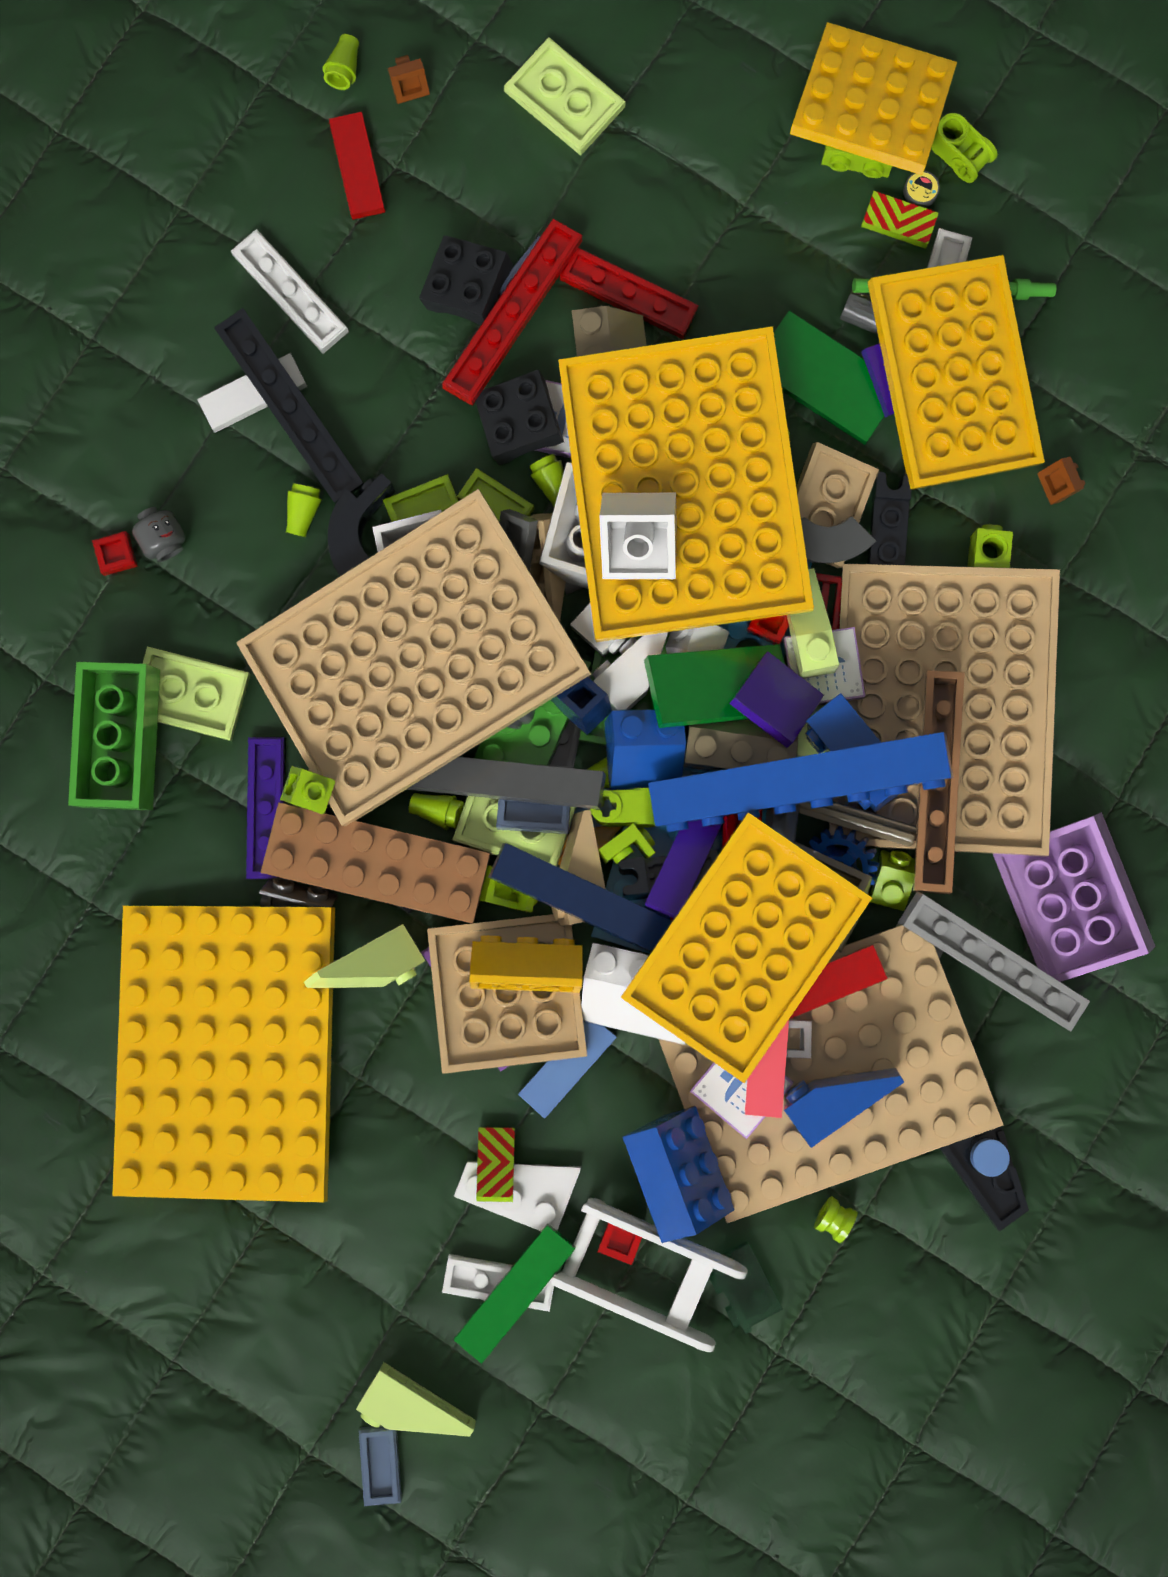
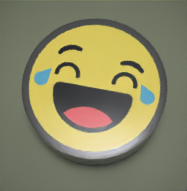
M924 171L923 175L912 173L908 177L903 189L906 202L924 208L931 206L939 193V181L928 171Z

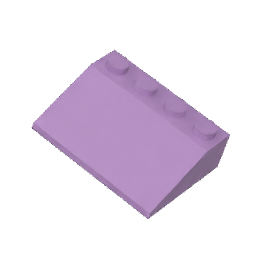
M1102 812L1050 831L1049 856L993 854L1037 967L1059 982L1148 954L1156 947Z

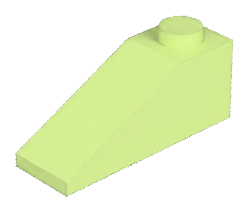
M814 568L808 569L814 610L787 615L798 674L803 679L835 673L839 666L832 628Z
M404 924L318 970L305 980L304 983L307 988L384 987L396 980L400 986L417 975L414 969L422 964L425 959Z
M384 1362L356 1408L357 1411L362 1413L360 1416L366 1423L376 1428H379L381 1425L389 1430L470 1437L476 1424L475 1419Z

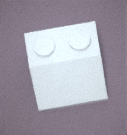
M676 492L602 493L599 514L602 579H676Z

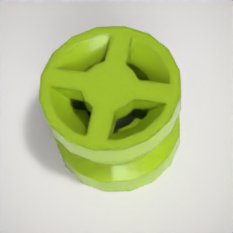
M831 1196L821 1208L814 1223V1228L820 1232H829L832 1234L833 1240L842 1243L850 1233L858 1212L851 1207L843 1208L840 1206L839 1201Z

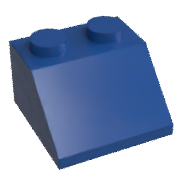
M655 710L611 711L604 722L609 790L649 788L648 783L682 777L686 749L685 726L659 728Z

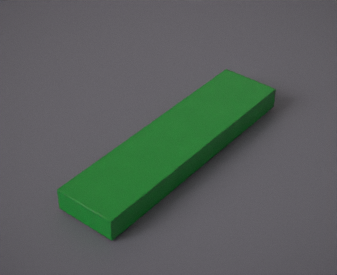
M547 1223L453 1340L482 1364L573 1253L576 1246Z

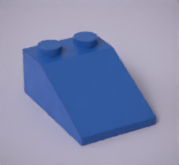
M896 1068L816 1079L809 1084L802 1080L786 1092L787 1099L784 1101V1111L812 1148L904 1083V1080Z

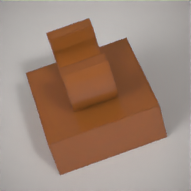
M408 55L395 58L397 66L388 68L397 104L430 95L421 58L410 61Z
M1071 456L1062 458L1037 473L1050 505L1060 503L1084 489L1086 483L1080 479L1076 470L1078 465L1073 463Z

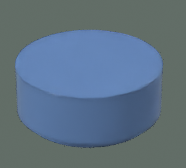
M991 1138L979 1140L972 1147L970 1153L973 1167L985 1176H998L1009 1165L1010 1157L1007 1148L1001 1142Z

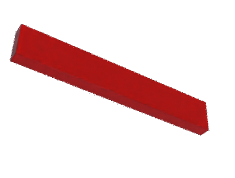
M552 219L443 381L442 388L473 406L581 244L583 235Z

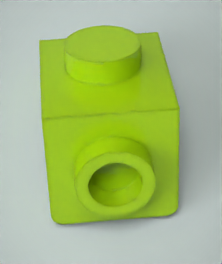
M881 850L879 856L880 867L876 874L877 880L872 886L869 895L872 897L870 902L905 911L914 884L915 859L902 851L893 850L888 852Z
M488 866L480 901L531 913L533 906L536 905L538 900L489 878L488 876L493 866Z

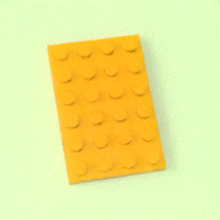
M1004 255L871 278L868 281V287L910 489L1044 463Z
M747 812L624 990L621 998L745 1083L872 900V897Z

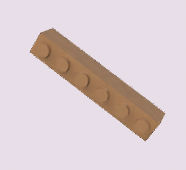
M927 670L922 736L940 732L946 733L954 778L945 779L946 787L923 790L922 783L919 784L913 892L948 895L952 893L965 672Z

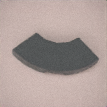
M852 516L846 518L840 524L831 527L815 525L807 518H801L807 562L837 563L863 553L876 542Z

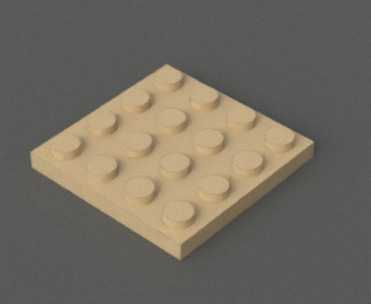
M551 914L427 929L442 1074L587 1057L580 993L471 989L469 983L472 941L480 942V936H501L502 942L517 943V937L538 938V944H553V939L555 938L573 939L572 925L560 926L559 919L556 920L554 915Z

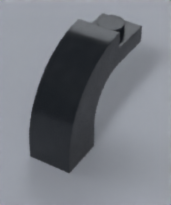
M382 473L376 479L370 478L363 484L358 498L346 489L332 511L328 526V548L331 560L339 576H342L370 558L363 549L362 536L368 520L384 504L383 500L395 493L392 482Z

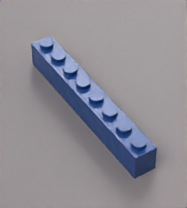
M945 732L656 781L648 783L655 826H666L667 832L689 829L688 822L702 820L703 826L722 824L724 823L723 816L734 814L738 815V821L742 820L747 812L759 818V810L774 808L775 815L797 811L796 804L810 802L811 809L832 806V798L847 796L848 803L871 799L870 792L885 790V796L908 793L907 786L921 783L923 790L946 787L945 779H951L954 776L947 735Z

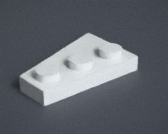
M467 1161L454 1197L539 1231L547 1223L555 1230H558L581 1166L514 1164L513 1202L476 1201L477 1161Z

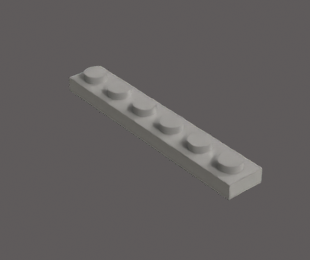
M918 891L898 921L899 924L1070 1032L1090 1003L1083 996Z

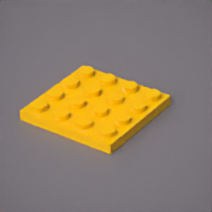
M827 22L792 123L790 134L923 175L957 62Z

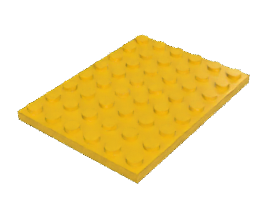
M773 326L558 360L596 642L811 612L814 610ZM676 492V579H602L599 518L602 493Z
M123 906L112 1196L322 1203L328 1201L333 988H307L304 981L318 970L334 962V907Z

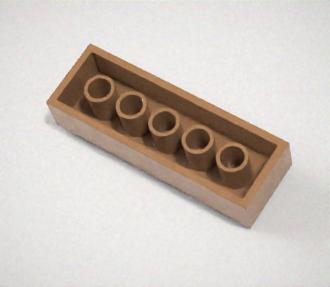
M278 802L261 873L473 924L475 923L491 854L359 821H354L344 827L334 815L320 814L308 809Z

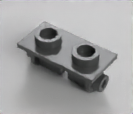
M280 877L269 879L260 890V894H263L260 907H332L338 899V895L329 893L325 888L318 886L305 887L294 884L292 880Z

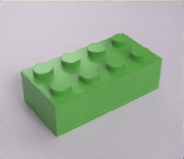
M76 662L68 806L99 809L153 810L160 669L148 664Z

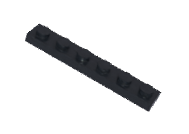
M243 308L215 326L216 332L334 503H337L346 489L354 493L361 488L364 483Z

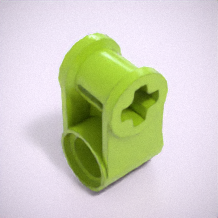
M950 113L940 120L931 147L932 150L954 170L959 178L967 183L974 182L978 177V172L987 163H992L997 158L998 153L995 146L960 114ZM943 132L952 133L956 139L947 138Z
M649 788L604 790L601 807H604L605 801L608 800L613 807H616V810L610 811V816L604 817L602 811L598 809H590L596 822L602 826L629 827L634 823L637 828L658 827L655 826Z

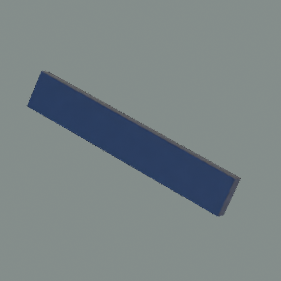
M507 843L502 844L488 876L497 882L649 952L653 950L672 922L668 918Z

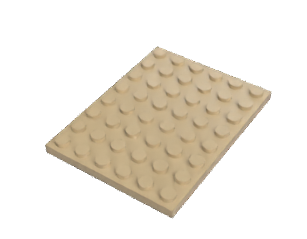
M479 489L236 642L310 772L335 781L328 803L340 824L344 827L591 675L587 665Z
M843 564L840 629L855 627L865 690V698L848 701L881 743L922 736L927 670L965 672L955 852L1049 856L1060 570ZM919 784L909 785L907 788L908 793L899 794L876 813L870 807L864 811L907 823L917 828ZM847 796L832 798L834 802L863 810L857 801L848 803ZM830 823L829 831L831 835H834L836 828L840 825ZM842 826L844 835H848L852 829ZM856 831L855 839L858 841L864 837L869 839L865 847L916 849V837L911 846H905Z
M899 925L845 945L842 952L836 950L829 962L873 944L888 979L789 1019L792 1021H812L811 1058L786 1057L785 1075L794 1081L791 1087L802 1080L809 1084L816 1079L896 1068L904 1080V1083L812 1148L784 1111V1101L787 1099L786 1093L783 1096L782 1118L765 1117L747 1139L744 1138L690 1092L713 1064V1061L687 1043L683 1045L659 1039L684 1109L696 1106L699 1116L704 1122L705 1132L712 1151L718 1159V1167L724 1183L731 1194V1201L735 1210L725 1216L727 1223L1003 1126L1000 1114L933 944L903 925ZM800 1028L788 1029L787 1049L803 1050L800 1049Z

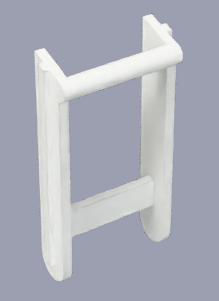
M589 1198L581 1210L586 1213V1216L573 1244L576 1248L566 1260L563 1270L552 1278L550 1284L699 1350L713 1352L716 1345L715 1340L709 1335L689 1327V1322L713 1269L737 1279H745L748 1272L747 1268L736 1260L685 1238L661 1243L655 1225L609 1206L600 1199ZM600 1219L692 1259L667 1316L575 1277Z

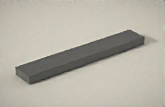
M457 757L407 789L600 810L606 774L604 771Z

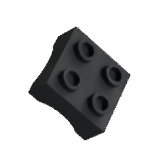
M444 235L419 299L427 310L456 315L482 325L496 304L501 287L509 276L513 264L505 251Z
M539 369L487 388L481 392L476 400L491 455L499 466L509 463L530 451L555 446L564 442L552 407L546 381Z

